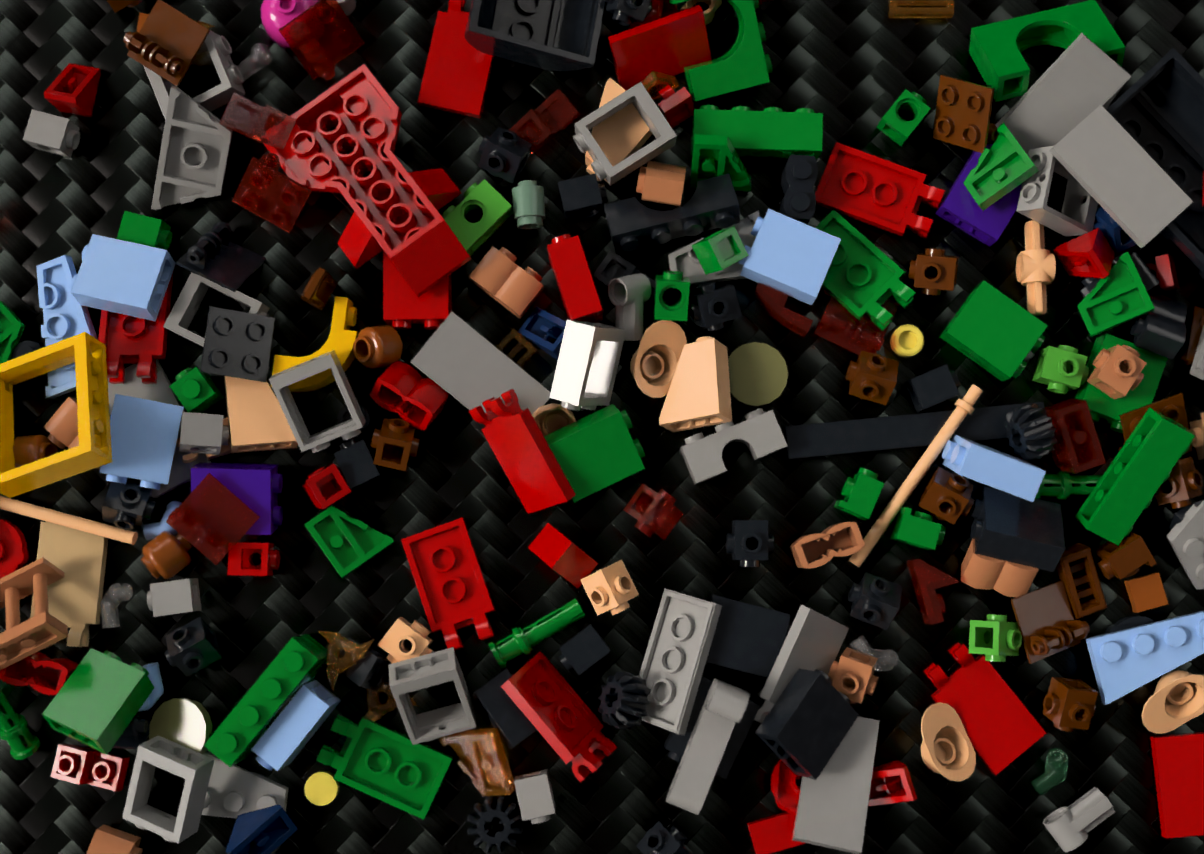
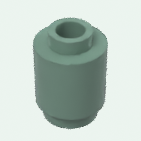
M534 180L518 182V186L512 188L514 221L517 222V228L529 230L543 227V220L546 218L544 187L537 185V181Z

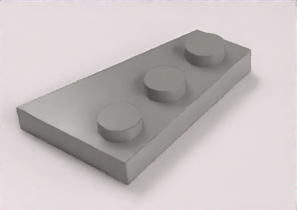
M759 210L748 215L740 223L732 225L735 226L744 247L745 245L752 247L756 236L751 235V232L759 216ZM704 238L668 255L670 271L683 272V277L689 278L690 286L708 282L717 283L745 279V277L740 275L744 265L738 262L721 271L705 275L691 246Z
M205 752L203 754L214 759V764L201 815L237 819L238 815L278 804L286 812L288 787L237 765L229 767L211 753Z

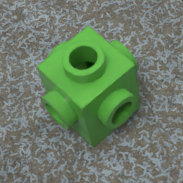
M1059 345L1058 348L1048 346L1040 350L1032 381L1048 385L1047 390L1051 392L1067 394L1068 391L1078 389L1080 385L1085 383L1089 372V367L1085 366L1088 356L1077 354L1078 349L1071 346Z
M987 614L986 621L970 620L969 653L985 654V661L1006 662V656H1019L1022 635L1017 623L1007 622V615Z

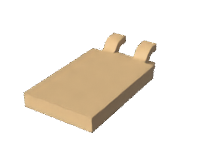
M41 522L37 560L44 557L64 572V578L47 586L49 614L70 628L66 646L88 647L90 624H100L109 538L50 522ZM33 593V596H32V605H31L30 618H32V617L35 616V615H34V593Z

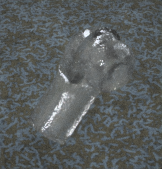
M264 43L255 44L251 48V55L237 65L244 81L271 62L272 53Z
M115 583L111 585L101 599L103 629L120 627L118 606L123 600L127 601L132 598L133 592L130 584L124 583L120 585V583Z
M863 635L850 643L852 649L878 658L875 670L890 671L899 663V656L894 650L872 649Z

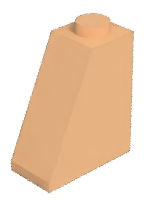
M609 78L605 84L599 108L626 90ZM633 103L594 126L591 134L611 165L615 166L637 152L650 138L652 132ZM586 151L585 164L588 166L586 170L589 174H595L591 167V163L594 161Z
M700 337L696 339V342L684 344L659 417V425L671 432L732 422L728 350L725 345L714 337Z
M224 376L231 453L297 448L298 443L277 397L267 381L259 382Z

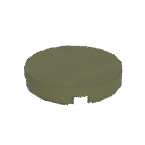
M758 342L743 344L734 350L728 358L730 393L733 399L743 405L759 407L769 404L781 395L787 385L788 370L786 361L778 350L768 344Z
M173 698L162 703L154 712L149 728V739L159 735L201 754L207 751V748L203 745L208 741L209 734H212V722L209 713L201 703L188 698Z

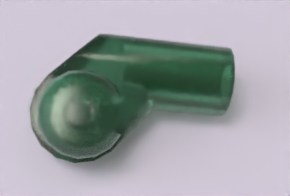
M1052 748L1048 751L1045 773L1031 782L1039 795H1044L1066 779L1068 769V756L1060 748Z

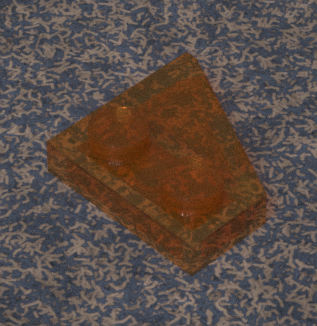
M497 728L466 730L439 738L440 743L444 747L449 744L460 757L457 764L465 774L470 776L474 786L482 796L510 795L515 790L514 779Z

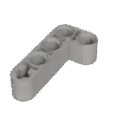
M716 678L713 680L668 791L667 803L696 815L700 813L735 723L740 722L750 697L747 691Z

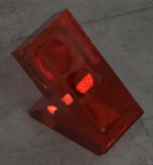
M920 559L907 560L924 624L933 625L943 622L942 613L946 612V608L941 594H936L935 589L955 584L959 581Z

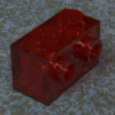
M1072 398L1044 408L1047 416L1052 418L1051 423L1053 427L1057 430L1054 434L1058 443L1055 444L1054 451L1051 454L1058 468L1076 474L1106 463L1086 400Z

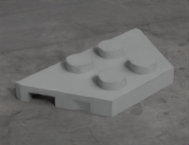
M176 86L170 88L151 209L154 210L177 203L192 202L203 197L209 198L221 195L224 185L233 130Z
M1203 500L1199 506L1193 504L1185 513L1184 519L1176 524L1167 534L1173 550L1196 590L1204 589Z

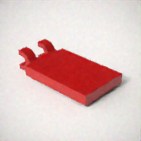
M449 0L448 13L438 11L417 103L419 106L481 118L494 56L477 50L465 39V29L470 13L464 11L466 0Z
M836 142L815 196L816 205L829 210L834 209L837 213L899 236H903L905 228H907L911 232L926 238L933 219L916 215L921 201L937 209L945 190L923 184L926 174Z
M173 273L156 322L101 310L98 340L106 345L107 378H109L111 384H124V364H138L136 376L142 378V383L157 384L156 359H166L168 329L163 326L170 314Z
M514 389L501 394L505 405L500 397L496 399L492 397L482 402L486 413L481 405L469 410L470 415L476 422L485 425L481 431L528 514L567 502L576 495L528 408L522 410L519 406Z
M462 517L401 539L431 631L434 633L442 630L447 649L454 647V650L464 647L457 629L471 624H475L479 640L493 637L494 633L486 614L495 611L464 518Z
M957 642L948 650L961 666L952 675L947 677L942 668L934 663L923 670L925 675L938 689L930 696L936 703H946L955 709L975 752L990 771L997 775L1042 738L1046 732L990 662L985 661V656L980 654L974 659L972 653H969V649L964 644L961 645Z
M541 651L501 685L502 689L566 764L570 761L573 762V774L579 782L583 781L590 774L589 770L593 773L603 764L601 760L605 757L604 754L608 757L617 748L609 738H606L601 733L604 725Z

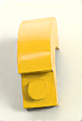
M335 296L331 330L325 344L315 353L304 357L275 355L272 376L332 350H335L345 372L356 357L353 345L358 332L350 330V326L354 327L357 319V308L353 307V302L347 297ZM331 369L293 383L288 387L290 392H308L335 381Z

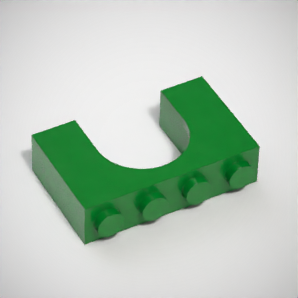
M669 0V4H677L689 0ZM726 0L737 14L739 23L737 39L732 48L723 56L684 67L692 100L699 101L770 82L768 74L772 73V64L769 55H764L762 42L766 41L765 30L762 22H757L755 12L756 9H759L758 0Z
M1088 0L971 28L969 54L987 87L994 89L993 98L997 102L1023 96L1028 91L1030 68L1021 52L1028 48L1051 45L1066 50L1083 33L1122 67L1125 45L1096 0Z
M309 634L292 637L203 746L229 767L248 758L253 753L251 749L267 731L265 727L277 711L301 685L311 681L333 654Z

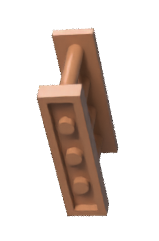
M44 557L0 578V609L5 607L6 630L0 633V670L68 637L67 625L49 614L47 586L64 578V572ZM34 593L35 616L20 623L19 600Z

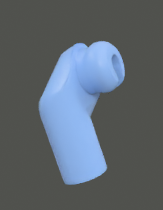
M179 501L170 502L160 522L145 524L143 527L145 539L152 540L163 531H169L173 535L177 534L186 519L184 504Z
M150 663L142 666L149 672L148 678L153 684L154 689L138 712L152 708L163 694L164 689L159 663Z

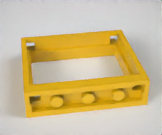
M83 332L0 364V494L12 498L112 462L105 344L88 333ZM75 362L79 446L15 468L13 453V385Z

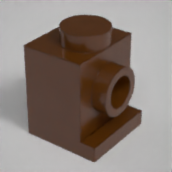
M1133 532L1124 537L1119 546L1108 541L1094 550L1100 560L1097 566L1107 579L1115 576L1121 580L1136 574L1139 571V567L1144 564L1151 567L1156 564L1142 537Z

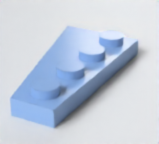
M63 255L36 266L39 307L43 308L44 325H41V336L45 338V345L49 346L83 332L98 340L88 307L82 306L71 293V281L76 274L72 257ZM75 362L48 372V386H45L46 398L53 399L76 390Z
M1204 610L1086 638L1102 704L1107 705L1204 653Z

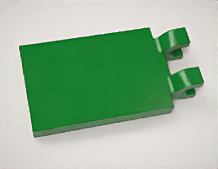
M833 209L815 227L841 239L821 287L859 321L867 314L871 321L883 332L891 324L893 315L883 308L882 305L892 295L896 302L905 309L914 300L913 296L916 292L901 281L905 271Z
M338 714L330 730L347 737L343 748L339 752L324 744L316 761L337 769L333 779L424 820L452 761V756L423 743L412 745L408 736L363 716L358 725Z

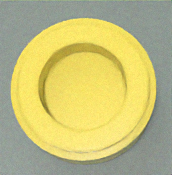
M910 324L898 327L890 338V346L893 352L904 358L916 355L924 345L923 333L918 327Z
M318 771L307 779L304 791L307 799L312 804L324 806L331 803L337 797L339 781L333 779L335 775L331 772Z

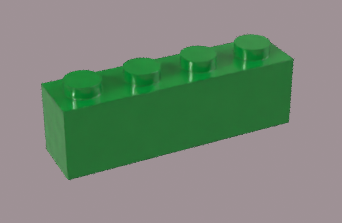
M703 105L700 109H694L691 155H693L695 134L728 136L739 157L789 159L790 155L794 154L814 156L818 160L822 152L823 113H815L813 109L809 108L797 109L795 112H783V109L778 107H768L763 111H751V108L746 106H736L732 110H719L718 106Z
M1149 407L1075 517L1087 530L1119 546L1124 537L1131 533L1133 525L1142 511L1149 507L1158 488L1170 477L1172 468L1179 458L1189 450L1195 435L1182 424Z

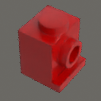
M334 463L327 468L321 467L307 476L306 483L302 485L315 507L325 509L352 492Z
M229 542L228 575L273 576V569H279L280 552L279 550H274V543ZM256 553L261 555V564L258 566L252 561V557Z

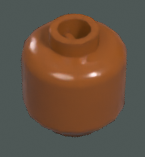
M386 325L362 329L358 333L353 345L356 358L363 366L370 369L389 367L392 363L399 361L403 349V343L398 332L393 327Z
M41 434L14 438L13 445L15 468L57 454L58 449L47 436Z
M163 531L142 548L144 557L140 560L156 579L160 576L164 579H171L190 564L191 556L188 550L192 546L181 533L174 536L169 531Z

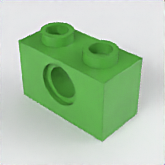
M485 179L479 185L477 183L472 184L463 194L465 199L456 207L454 205L450 206L441 215L469 256L513 214L512 205ZM472 210H479L483 213L481 220L476 223L468 222L466 216Z

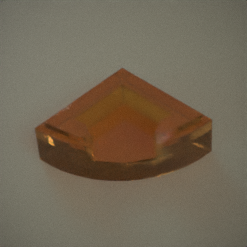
M652 71L642 81L643 86L652 99L660 98L661 96L658 91L668 85L673 90L679 86L675 76Z

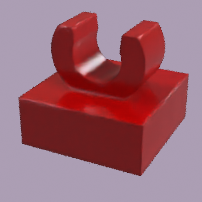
M670 85L658 91L659 95L663 98L658 104L659 110L671 128H674L693 115L695 108L692 96L685 87L676 93Z
M1170 254L1155 256L1156 265L1153 263L1146 264L1150 270L1156 272V278L1160 282L1152 289L1159 286L1166 291L1180 288L1173 256Z

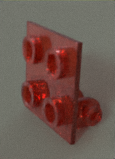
M336 0L318 1L279 29V32L313 80L317 77H324L325 80L332 79L336 74L334 71L335 64L365 44Z
M268 153L263 155L260 161L253 157L232 201L290 233L312 190L278 171L280 167L279 157L276 154Z
M831 297L814 334L857 355H860L861 350L876 354L884 342L883 338L889 326L882 332L867 314L859 321L837 300ZM888 299L882 307L894 317L900 304Z
M209 473L185 501L168 516L166 522L217 565L260 516Z

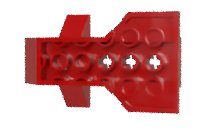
M363 64L260 137V140L297 189L341 193L353 209L354 213L337 244L356 269L383 249L415 294L420 297L471 260L467 251L438 212L439 209L459 196L461 192L443 168L407 172L394 155L402 113L370 70ZM353 149V152L347 154V151ZM370 171L371 174L364 177V174Z

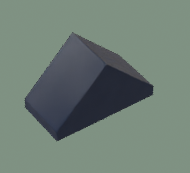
M535 307L518 333L558 360L566 321Z
M279 804L237 816L226 853L271 854L298 829Z

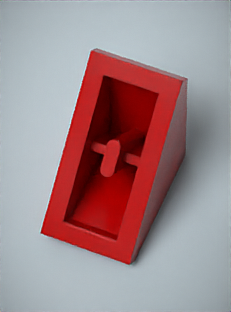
M69 63L44 91V98L60 112L91 117L101 75L100 68Z
M1096 228L1061 244L1053 250L1068 275L1079 277L1106 278L1110 273L1115 252L1100 228Z
M549 523L546 524L528 546V549L577 589L582 585L580 580L589 576L598 565L595 560Z
M896 760L873 767L868 807L908 802L917 799L908 768L905 764Z

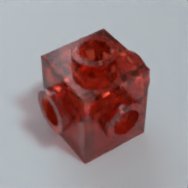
M643 483L624 508L625 512L637 520L634 527L648 537L655 533L664 540L684 514L674 506L677 501L674 497L662 489L657 493Z

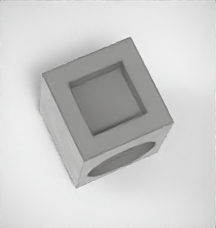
M32 109L23 140L35 149L71 158L73 149L75 150L80 142V128L68 118Z
M182 412L179 452L220 455L221 445H228L229 426L223 425L224 415Z
M198 578L150 584V591L147 592V605L149 610L153 611V617L201 611Z
M548 769L515 777L514 784L522 821L530 819L531 824H537L550 820V815L556 813V804Z

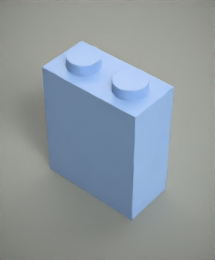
M768 208L765 218L758 216L751 235L756 236L752 247L745 245L749 256L738 262L744 265L740 275L812 305L819 293L841 239Z
M92 234L89 244L83 248L80 269L72 278L71 293L82 306L156 322L176 263L165 249Z
M115 394L110 418L112 462L102 465L99 472L107 474L106 481L126 484L127 478L141 480L140 487L160 490L161 484L168 485L183 406Z
M954 434L952 441L948 440L942 452V458L944 459L942 464L957 474L1031 502L1034 501L1046 473L1045 470L1025 460Z
M317 680L304 684L251 749L257 754L256 760L268 770L274 768L276 771L289 765L341 700Z

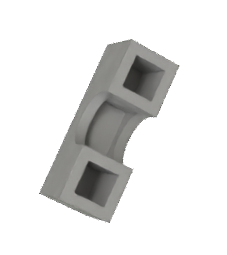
M759 408L745 414L746 421L734 425L733 421L722 423L714 427L716 433L704 437L701 432L684 439L686 445L682 446L680 451L694 485L727 471L722 460V451L728 443H743L749 448L754 460L787 447L788 445L773 410L764 413L763 408Z

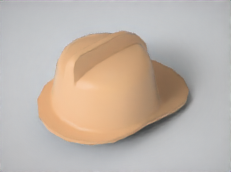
M660 320L653 323L644 332L639 348L633 354L630 361V370L638 388L652 398H662L667 395L684 344H687L685 332L679 324L671 320Z
M1174 670L1163 675L1157 682L1154 694L1149 697L1143 707L1142 721L1147 730L1156 734L1167 733L1203 714L1204 675L1191 674L1185 670Z
M938 702L930 705L925 710L921 720L923 740L920 750L923 762L930 770L941 774L950 781L960 782L968 779L976 766V753L960 717L955 709L946 703Z

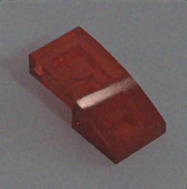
M557 89L536 110L531 109L509 130L515 132L518 137L533 144L529 154L531 155L564 130L581 113L562 90Z
M234 92L219 124L261 143L284 149L296 119L269 105L262 107Z
M758 283L753 295L761 306L783 326L804 337L809 332L813 320L784 308L789 295Z

